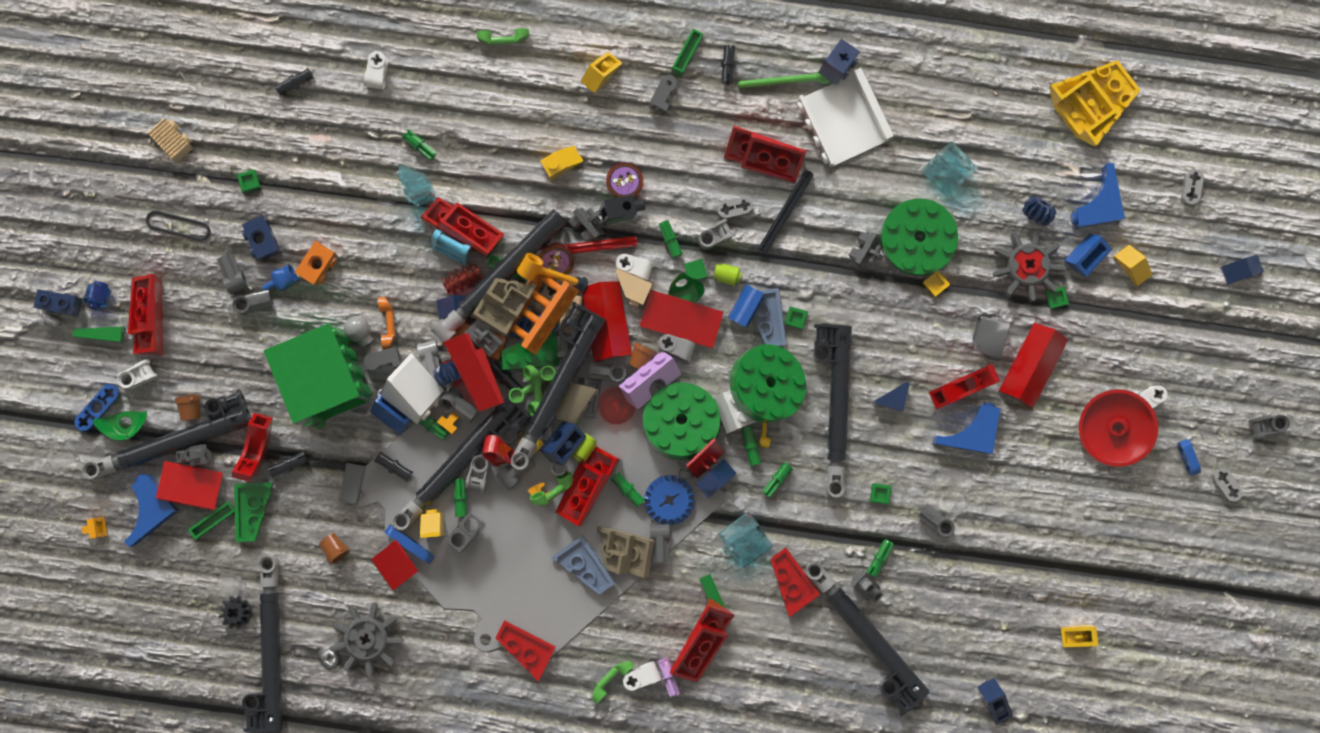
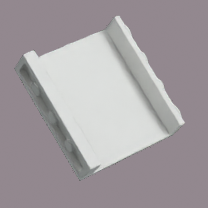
M861 68L855 70L845 81L840 80L837 85L833 83L805 97L800 95L798 98L797 107L800 113H804L806 117L805 124L808 130H812L814 134L813 141L816 147L821 148L823 152L821 154L822 160L830 168L890 141L894 136Z

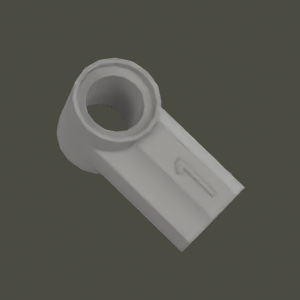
M436 340L417 344L420 361H422L423 367L433 378V370L441 366Z

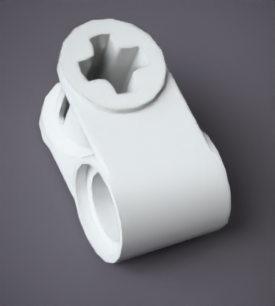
M374 51L369 55L367 70L364 76V87L384 90L388 60L379 51ZM380 58L382 62H379L377 65L375 61H378Z
M621 254L617 258L616 268L648 281L654 263L647 259ZM624 259H627V263L630 264V266L626 265V267L623 268L622 263L619 262H623Z
M146 359L121 372L117 377V382L121 387L132 390L156 379L158 376L153 372L150 360ZM130 375L132 382L129 385H125L124 380Z
M1151 386L1139 393V395L1146 399L1154 408L1166 400L1167 391L1162 386ZM1155 391H1159L1158 398L1153 396Z
M655 662L646 663L628 672L623 677L625 688L633 691L660 681L661 677ZM628 677L637 678L634 686L626 683L629 681Z

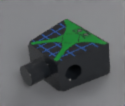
M630 195L604 200L599 210L602 212L603 226L634 219L637 212L646 210L643 199L634 201L633 196Z

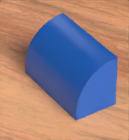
M1089 233L1064 261L1074 271L1087 277L1112 251V248L1102 236Z
M746 284L728 318L748 328L766 294Z
M381 395L374 401L370 411L399 435L402 434L412 421L381 397Z

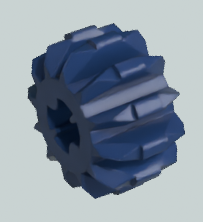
M1036 196L1030 197L1022 209L1028 219L1042 226L1049 225L1057 213L1055 207L1051 206L1046 200Z
M453 361L433 370L435 381H437L439 386L447 385L462 378Z

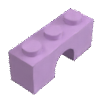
M662 351L631 377L627 378L619 385V388L627 402L638 410L652 398L649 388L653 381L658 379L668 386L681 375V372L674 359Z

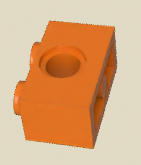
M315 240L294 273L317 287L326 280V273L329 268L332 269L335 266L338 255ZM317 260H321V268L314 269V263Z

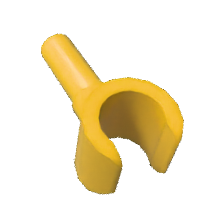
M762 423L759 445L768 449L771 438L766 437L767 423Z

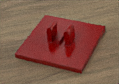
M713 439L686 466L698 479L706 470L710 471V467L714 463L718 464L717 460L725 451Z
M397 540L393 541L371 559L392 590H395L418 572Z

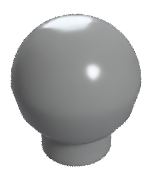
M353 316L345 322L343 330L350 341L357 342L362 348L373 340V337L370 335V325L365 318Z

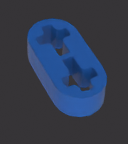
M1188 439L1178 442V450L1188 474L1194 476L1201 473V467L1191 442Z

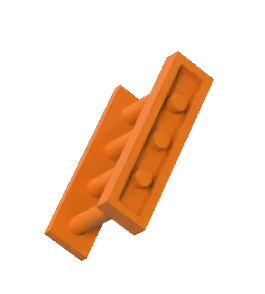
M541 274L536 275L534 280L526 282V284L533 283L537 286L507 332L508 335L512 331L524 339L521 346L535 355L579 292L578 289L566 281L560 285L550 277ZM544 283L557 292L551 301L538 293ZM533 299L546 308L540 318L527 309ZM522 315L535 323L529 333L516 325V322Z

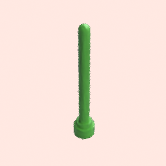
M816 71L815 74L739 81L738 87L751 88L812 81L829 84V80Z

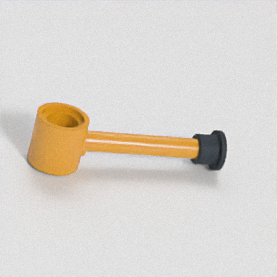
M531 253L525 255L517 269L518 274L527 280H534L536 275L541 274L562 282L566 281L580 292H584L588 285L586 277L574 278L542 267L543 261Z

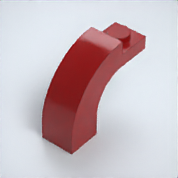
M990 364L928 393L937 410L1000 382V379L993 364Z
M258 413L253 414L247 425V436L243 452L232 470L233 478L251 482L254 475L257 476L268 448L272 430V417Z

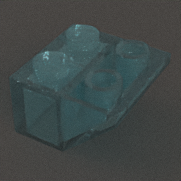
M951 141L921 171L947 198L978 168Z
M398 164L399 171H396L400 182L406 187L403 189V192L409 203H413L417 207L437 199L431 181L426 174L406 165Z
M749 511L718 533V536L742 569L773 547Z

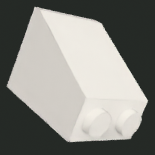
M410 354L386 380L381 397L418 424L421 419L425 421L431 414L430 409L433 406L435 408L438 407V401L441 399L444 390L421 363Z

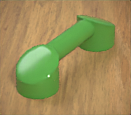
M527 28L515 29L514 36L492 37V32L487 30L476 32L477 39L490 46L519 44L530 36L529 29Z
M547 365L541 369V384L552 381L556 374L552 366ZM533 382L523 389L513 388L509 392L510 401L514 404L524 402L525 396L534 390Z
M528 365L524 366L523 374L527 381L533 380L535 401L528 403L527 406L528 412L532 417L542 400L541 375L534 366Z
M566 471L563 475L557 476L556 479L559 485L545 495L541 491L531 495V503L539 506L548 505L552 499L572 485L573 478L571 473Z
M625 661L615 665L596 684L592 701L597 704L607 694L603 688L619 672L625 676L634 664L631 661Z

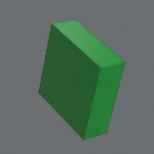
M255 169L237 174L243 194L261 189Z
M703 259L684 263L686 274L693 276L697 280L708 277Z
M1065 286L1057 288L1053 293L1048 290L1045 291L1049 310L1069 305Z
M790 306L784 325L803 330L808 311Z
M872 483L869 502L889 505L892 486Z

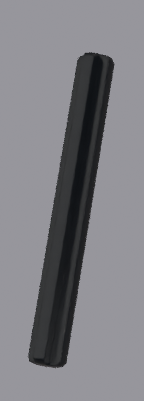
M805 170L759 245L758 249L766 254L813 178L814 174L811 171Z

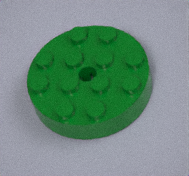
M911 199L897 205L888 214L881 228L880 244L885 258L895 269L911 276H926L940 270L951 260L958 245V229L950 212L941 204L929 199ZM919 232L923 236L924 240L922 242L915 240L914 235Z
M763 344L746 351L735 361L730 373V391L736 405L746 416L758 422L774 423L791 416L799 409L806 393V378L800 363L789 351L776 345Z
M683 382L666 385L652 395V398L644 408V434L650 446L660 455L673 460H691L711 440H716L720 430L718 405L706 390L697 385ZM678 419H684L686 423L678 424L677 421Z

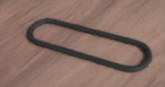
M151 211L146 216V224L155 230L201 241L208 238L210 234L209 226L201 221L161 211ZM157 213L201 224L207 228V234L199 238L150 225L149 217L151 214Z

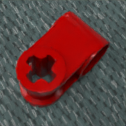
M495 435L486 436L482 452L483 458L487 459L494 467H499L505 463L510 465L514 450L500 437Z

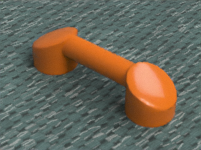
M378 297L379 312H386L387 335H381L382 350L391 348L395 340L394 314L387 298Z

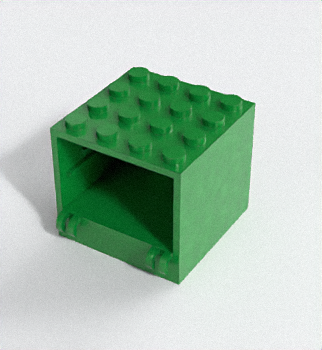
M331 323L263 350L293 424L310 427L321 422L320 425L314 428L323 429L326 426L325 420L372 401L370 397L373 395L372 390L363 380L366 376L362 367L359 368L356 363L358 356L355 350L350 348L349 343L351 341L347 338L344 330Z

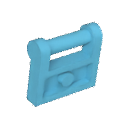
M436 229L431 238L432 249L466 266L469 261L471 246L463 245L443 235L442 231Z

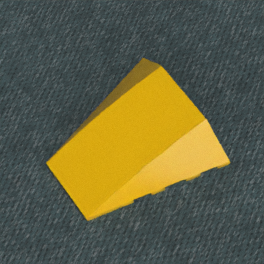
M1118 60L1049 85L1054 109L1076 138L1093 146L1098 145L1110 127L1140 92V88Z

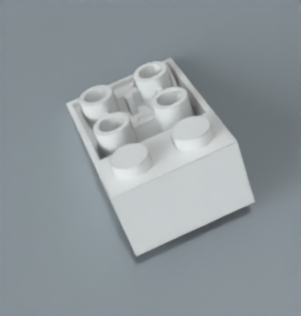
M730 390L713 398L718 405L720 418L727 434L758 422L746 416L738 408Z

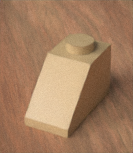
M617 269L616 275L626 300H629L628 304L637 308L639 305L644 307L653 286L652 283Z

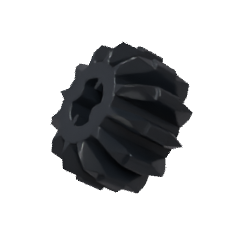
M231 596L229 601H222L225 607H219L218 610L223 611V614L218 615V617L225 618L222 621L223 625L229 622V629H232L234 625L239 629L241 628V623L243 625L248 624L245 618L252 617L251 614L247 613V611L252 610V607H245L248 604V600L242 602L241 596H238L236 600L234 596ZM232 609H238L237 616L232 615L234 612Z

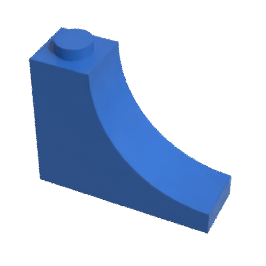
M1109 163L1102 167V183L1094 199L1090 203L1075 208L1072 211L1070 219L1072 225H1075V230L1120 222L1125 219L1114 163Z
M984 402V405L978 406L973 420L964 430L952 436H934L933 444L993 454L1000 408H996L994 403Z
M141 474L134 480L135 483L131 486L138 499L139 516L134 530L124 541L128 547H135L180 511L174 503L156 499L159 483L152 474Z

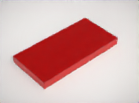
M650 290L640 326L713 348L724 312Z

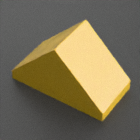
M1130 245L1113 256L1136 286H1139L1153 275L1146 257Z
M1088 624L1061 628L1063 647L1099 646L1097 628L1094 625Z

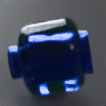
M94 281L87 285L83 300L88 304L89 309L99 311L100 308L108 306L112 291L108 284Z

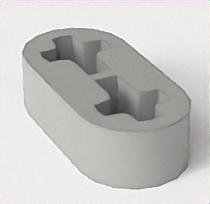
M1192 169L1184 176L1181 200L1187 206L1196 204L1201 197L1204 175L1198 169ZM1195 174V177L1198 178V180H1196L1192 185L1193 179H1191L1190 176ZM1193 189L1192 196L1195 198L1189 201V197H1186V195Z
M748 197L726 200L718 205L717 213L722 219L747 215L752 211L753 203ZM742 201L750 205L746 211L743 208L736 209V206H740ZM724 205L727 208L734 207V210H730L728 215L720 211Z
M1226 468L1214 470L1212 480L1222 496L1227 501L1240 500L1243 491L1231 472ZM1219 472L1225 473L1224 480L1226 484L1223 480H1218ZM1228 486L1231 490H1236V492L1234 493L1236 497L1229 496L1230 490Z

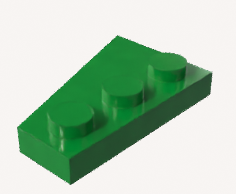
M556 331L550 333L536 355L521 346L523 341L500 351L501 370L523 369L524 366L532 365L535 368L547 365L559 366Z
M274 482L234 484L235 542L257 541Z

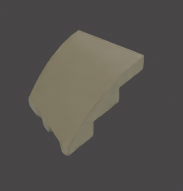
M495 278L473 312L472 317L504 337L537 285Z
M544 382L541 384L542 398L550 383ZM572 383L554 419L576 424L581 418L582 413L588 408L589 405L587 403L591 397L597 395L599 390Z
M597 527V532L600 533L602 541L600 549L603 554V564L607 570L617 574L632 573L642 578L649 577L655 540L618 529Z

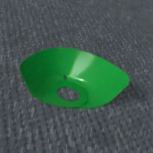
M681 273L671 283L668 295L696 303L703 296L705 289L699 280L689 274ZM679 280H687V283L685 285L676 286V283Z
M124 411L105 418L94 419L93 423L105 436L114 440H125L139 431L146 420L147 411ZM125 416L129 417L132 421L131 426L127 429L120 426V419Z

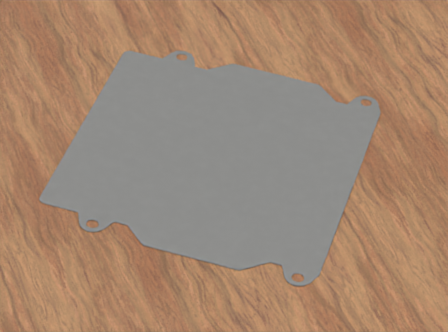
M533 322L529 326L530 331L535 325ZM556 330L557 351L559 352L560 341L565 340L560 338ZM562 333V335H563L564 337H570V336H571V335H569V334H564V333ZM511 337L505 349L524 341V339ZM593 356L586 357L585 365L581 366L573 383L577 384L579 377L589 378L590 364L594 362ZM629 356L597 361L598 363L623 366L628 372L627 378L639 370L628 364L630 361ZM489 357L487 358L489 365L496 361ZM558 359L559 365H561L563 359ZM523 369L506 370L512 373L511 376L523 388L530 384L521 383ZM616 369L613 373L614 378H622L623 370ZM494 375L504 399L509 395L510 390L504 384L501 385L499 383L500 380ZM600 380L601 387L596 419L581 417L576 423L584 434L590 435L597 441L595 446L621 458L581 527L556 513L565 491L552 499L548 505L539 506L531 503V494L528 492L531 487L544 482L546 485L541 488V491L546 494L559 485L556 479L557 475L551 471L552 462L538 450L531 457L536 465L522 476V479L512 489L508 490L496 477L502 469L509 465L507 463L501 464L499 467H494L490 463L488 481L484 493L477 489H465L466 497H468L466 499L467 514L471 512L477 518L483 520L486 523V527L464 552L459 553L445 541L465 518V516L455 517V500L452 499L454 498V481L430 506L426 505L422 514H426V510L437 509L438 513H443L445 536L420 538L421 515L412 523L410 528L401 530L435 555L433 561L428 564L401 545L418 570L415 576L440 605L447 609L474 610L482 619L474 636V642L478 649L491 651L503 646L495 637L503 621L506 620L555 645L556 648L552 654L553 656L640 578L632 573L617 574L607 570L616 583L599 595L577 576L567 571L564 566L551 558L583 535L603 563V554L600 549L602 541L600 533L597 532L598 526L618 529L650 538V524H660L648 514L644 501L636 508L610 480L617 472H620L630 484L634 485L633 488L645 498L648 486L655 479L665 475L679 477V470L681 469L677 460L660 455L648 443L643 429V412L647 403L638 410L634 407L631 416L623 422H611L603 416L600 409L603 396L610 390L620 389L619 385L622 383ZM653 382L649 388L651 396L659 390ZM534 390L525 396L524 402L519 404L528 414V403L535 401ZM438 405V407L435 408L433 406L430 409L431 414L429 417L435 418L438 421L441 416L448 418L451 413L442 411ZM497 405L478 411L470 424L460 417L455 424L459 428L455 434L449 432L444 440H441L430 431L427 432L426 428L419 423H414L382 451L393 460L397 459L401 465L413 471L410 479L406 482L396 474H390L388 469L374 462L375 457L365 468L361 488L364 492V498L358 504L352 505L363 507L378 501L386 510V530L390 524L393 525V517L411 499L414 500L417 497L415 493L422 488L426 481ZM553 418L549 426L552 429V433L562 421ZM526 427L515 443L507 444L514 452L518 446V441L528 433L525 431ZM507 430L504 433V438L507 441L513 439L514 432ZM570 457L565 463L567 466L566 471H569L573 477L579 462ZM479 458L476 466L479 469H483L486 466L485 460ZM471 462L456 479L463 478L466 483ZM705 472L698 479L695 476L693 479L682 478L691 486L695 502L693 510L687 519L679 524L669 525L670 542H668V552L725 500V495L720 489L708 499L695 485L706 475ZM679 494L672 497L666 495V500L664 501V503L660 505V507L664 504L673 505V500L677 496H679ZM400 516L398 519V524L401 527L407 524V519L404 516ZM469 518L465 521L464 527L468 532H474L478 528V522L473 518ZM384 533V541L388 545L395 541ZM456 533L452 536L451 542L454 546L460 547L465 543V537L461 533ZM651 559L650 568H651L654 564H656L655 562H652V559ZM483 634L490 635V644H481L480 637Z

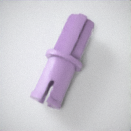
M669 657L658 660L657 663L663 676L661 679L665 682L669 696L673 697L680 694L675 676L669 673L671 670Z

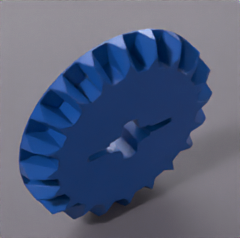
M665 475L655 479L648 486L644 502L648 514L656 522L676 525L689 517L693 510L695 499L691 486L684 479L674 475ZM679 494V496H677L673 500V505L664 504L660 507V505L664 503V501L666 500V495L672 497Z

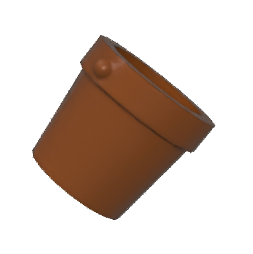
M636 342L633 344L634 350L628 364L640 369L658 353Z
M200 395L175 397L180 420L200 418Z
M335 533L328 535L319 543L329 565L337 563L350 552L349 547Z

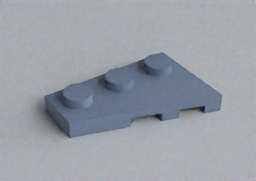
M779 288L762 290L761 292L766 294L753 319L765 344L785 346L787 341Z
M583 535L551 557L599 595L616 583Z

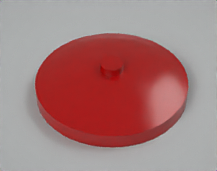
M1113 389L1098 394L1084 407L1079 420V435L1086 451L1097 461L1116 467L1128 466L1142 460L1153 449L1158 436V420L1154 409L1142 396L1129 390Z

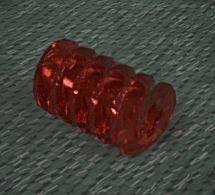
M469 261L468 268L461 265L462 272L454 269V276L448 272V279L441 276V281L449 296H451L450 293L457 295V289L464 292V285L470 289V282L477 285V278L480 280L484 278L476 263L474 265Z

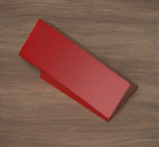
M734 125L730 132L724 158L742 163L741 168L796 183L806 150Z
M440 197L420 217L422 222L442 231V233L463 245L471 246L472 250L486 258H489L504 233L458 202L452 206Z
M155 274L132 278L127 334L134 335V355L163 356L162 279Z
M619 281L597 282L588 285L585 291L582 292L585 308L606 319L592 346L594 362L631 356L632 352Z
M1034 322L998 391L1033 409L1068 339L1056 329Z
M469 332L444 341L478 410L482 411L504 403L484 349L475 350Z
M596 446L586 462H579L572 477V485L565 491L556 513L581 527L621 458Z
M709 599L669 673L673 676L698 682L729 636L725 630L735 615L714 600Z

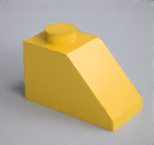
M606 52L589 65L580 81L595 93L607 83L622 65V62L611 53Z
M574 145L558 150L540 160L543 169L551 181L584 162Z
M437 509L426 510V514L421 515L420 538L445 536L443 513H438Z

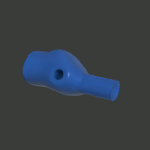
M287 264L285 267L271 272L272 281L263 285V290L270 291L276 287L279 291H284L292 284L298 282L299 279L297 274L294 273V268Z

